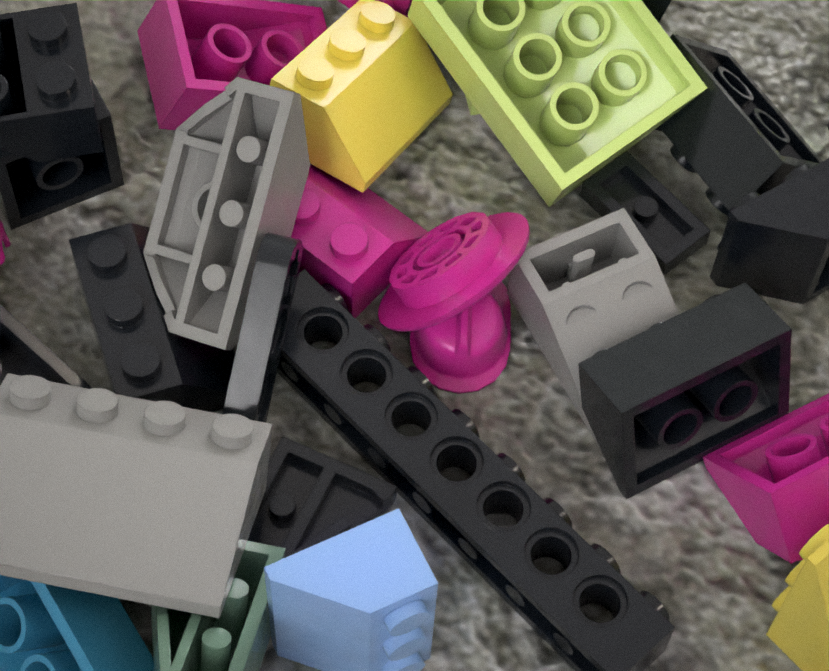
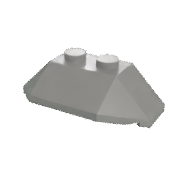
M236 77L225 86V91L204 104L176 128L143 251L156 294L166 313L164 319L170 333L223 350H232L238 342L261 242L268 232L291 237L310 169L301 95L299 93Z

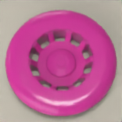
M470 212L456 216L433 228L411 245L391 269L388 280L391 285L382 297L378 308L379 321L393 331H418L444 322L474 305L505 279L523 256L530 236V227L527 219L523 215L513 212L498 213L487 216L484 212Z

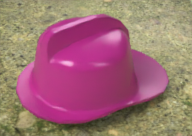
M501 281L481 300L456 316L429 328L410 332L412 361L432 385L440 390L461 394L479 391L496 381L506 368L510 352L511 304L507 288Z

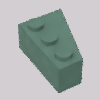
M247 540L220 618L150 605L154 671H259L271 637L264 567L284 559L286 548Z

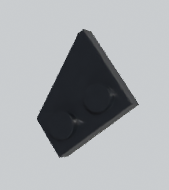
M282 436L269 459L266 490L248 541L286 548V558L373 520L393 505L397 497V486Z

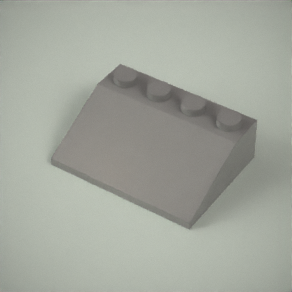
M7 373L0 385V575L220 618L266 490L273 424L249 420L247 417L239 414H218L182 407L171 401L155 402L115 394L103 388L87 389L51 382L40 376H20Z

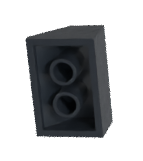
M671 35V40L707 86V89L655 130L663 131L674 144L670 148V152L676 161L686 170L698 173L709 188L705 191V194L720 212L728 216L731 207L745 195L752 192H758L761 195L778 186L784 177L797 167L808 165L812 168L823 162L727 50L679 35Z
M128 223L68 239L80 287L112 392L155 402L171 401L182 407L208 412L222 410L235 358L234 348L232 350H223L168 331L164 319L166 313L156 294L143 255L150 227Z
M746 282L720 295H714L703 303L666 321L658 322L648 330L611 348L600 350L592 357L578 363L582 409L618 489L626 499L703 461V456L789 413L792 329Z

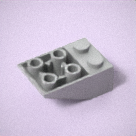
M625 208L527 248L517 265L510 272L507 289L508 296L597 445L598 442L582 409L578 363L592 357L600 350L611 348L648 330L658 322L666 321L679 315L656 256Z

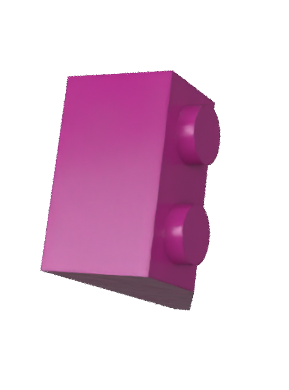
M156 0L137 33L159 129L176 130L178 126L204 104L225 91V86L236 77L270 85L271 78L327 29L322 7L265 0Z

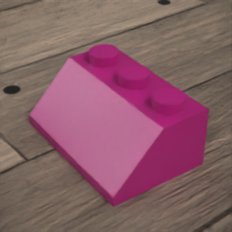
M310 164L291 238L302 241L303 251L299 273L305 269L320 285L323 283L332 285L345 300L348 312L356 319L390 284L388 280L391 269L400 256L428 231L369 188L362 193Z
M829 393L703 456L707 471L755 542L791 564L803 560L799 555L800 550L821 528L829 524Z

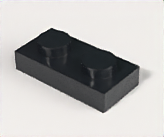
M628 151L582 182L580 196L601 217L625 208L656 256L663 276L708 242L711 230Z

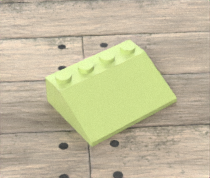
M412 0L407 15L548 207L582 185V182L629 150L707 89V86L642 0Z

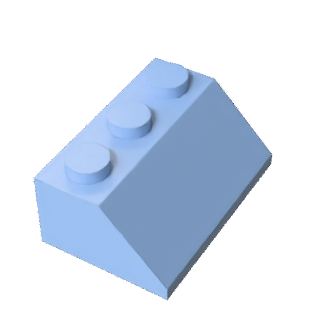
M399 508L264 567L271 639L277 656L321 671H421L425 666L424 661L430 659L438 582Z

